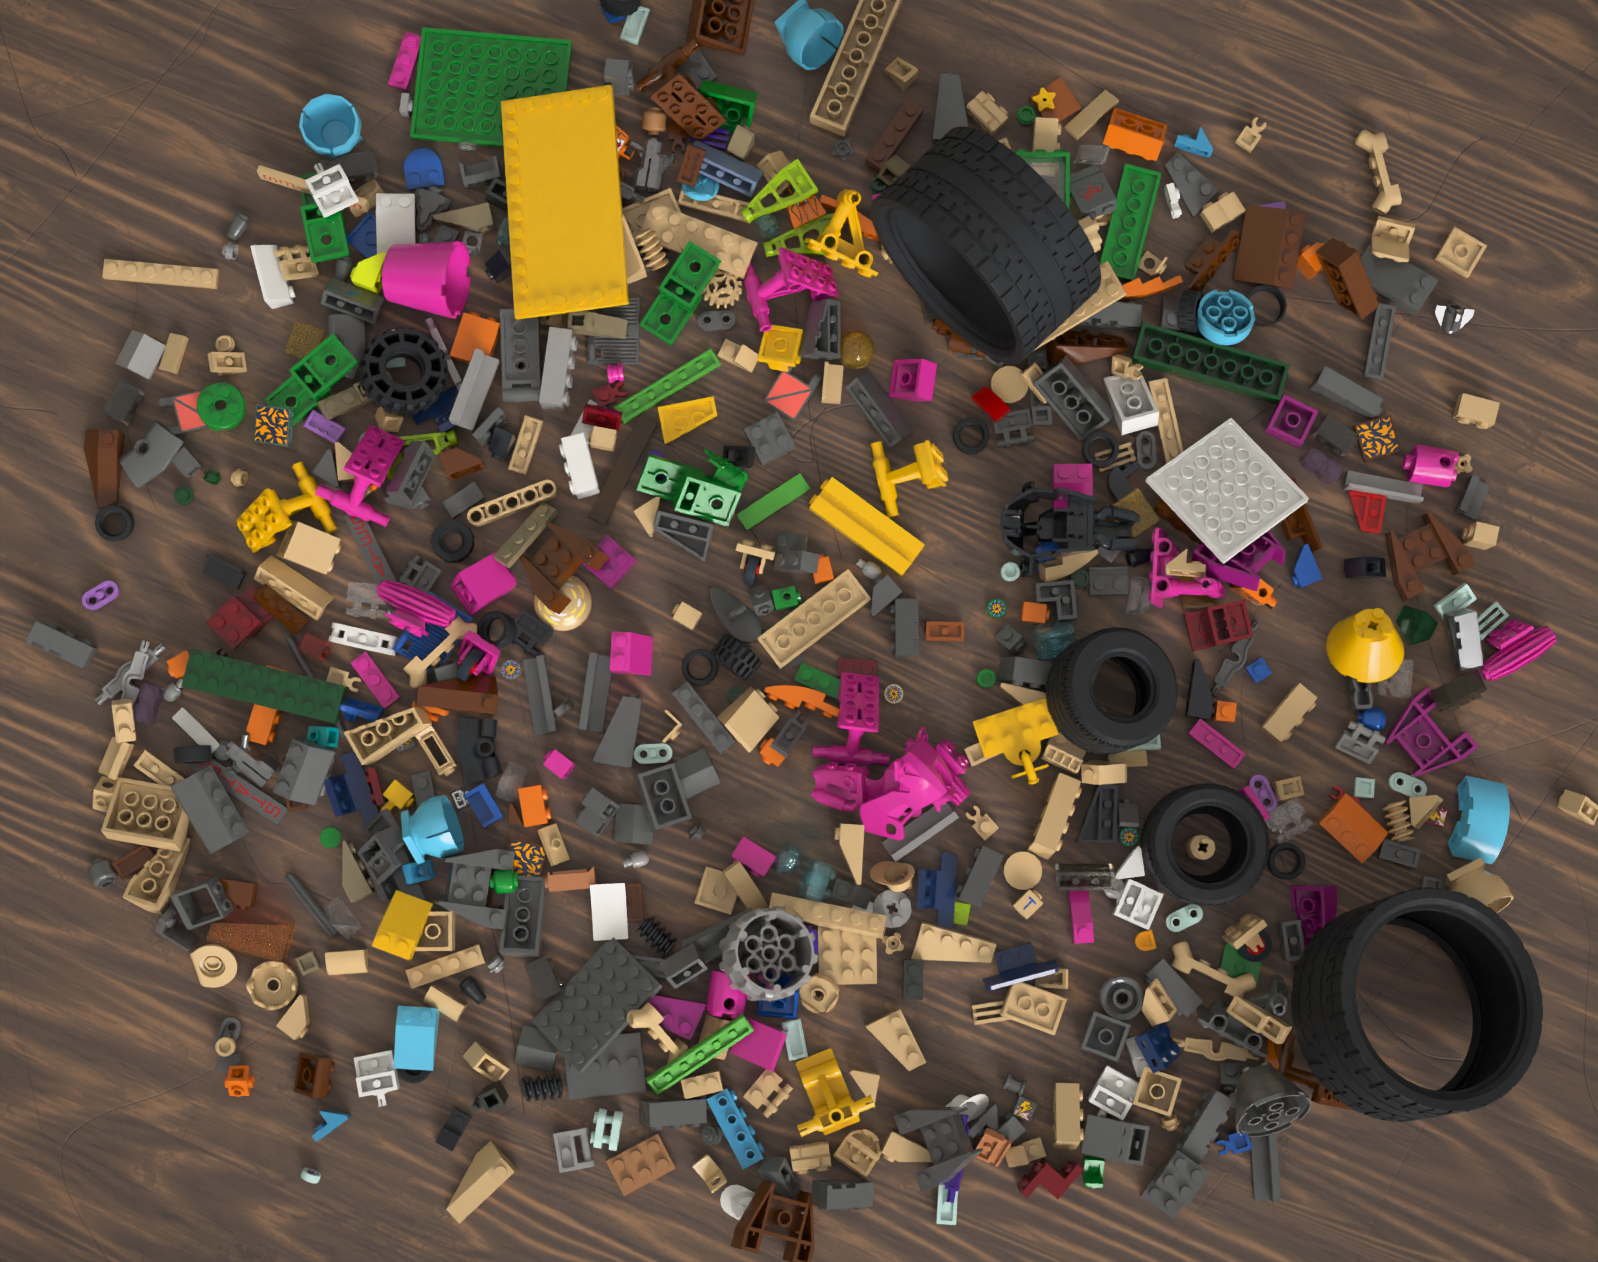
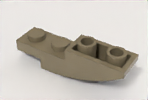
M386 370L387 375H388L389 378L393 381V379H392V377L390 376L388 370ZM358 382L347 390L319 401L317 405L327 421L341 414L342 416L374 400L367 398L365 388L361 387V383Z

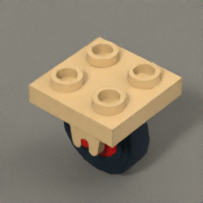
M744 539L742 542L737 543L736 551L743 552L740 569L745 571L743 583L753 585L756 574H763L766 559H775L776 550H773V546L762 544L760 547L754 545V541Z
M1253 913L1243 915L1240 918V922L1235 926L1228 927L1224 932L1225 934L1221 936L1226 943L1238 949L1239 954L1244 959L1251 962L1262 961L1270 954L1272 949V940L1264 930L1267 924L1262 918Z

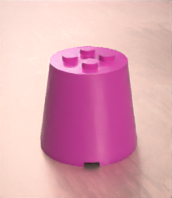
M460 241L393 244L386 253L382 270V287L385 298L389 302L456 319V315H461L465 308L470 289L471 276H467V265H471L467 246Z

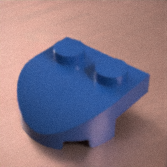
M418 148L412 151L406 158L404 173L407 189L445 185L442 159L432 149Z

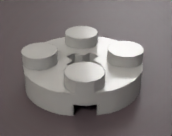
M885 890L878 894L874 900L873 912L887 916L886 927L888 928L902 926L911 915V902L903 892ZM895 903V908L898 909L897 912L889 914L887 905Z

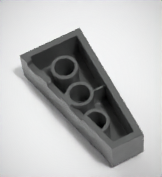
M1211 1087L1202 1094L1201 1105L1194 1109L1190 1125L1186 1124L1182 1131L1183 1138L1180 1142L1177 1141L1173 1148V1152L1177 1149L1198 1165H1200L1210 1148L1208 1142H1213L1219 1134V1124L1222 1125L1227 1121L1230 1106L1232 1108L1236 1106V1101Z

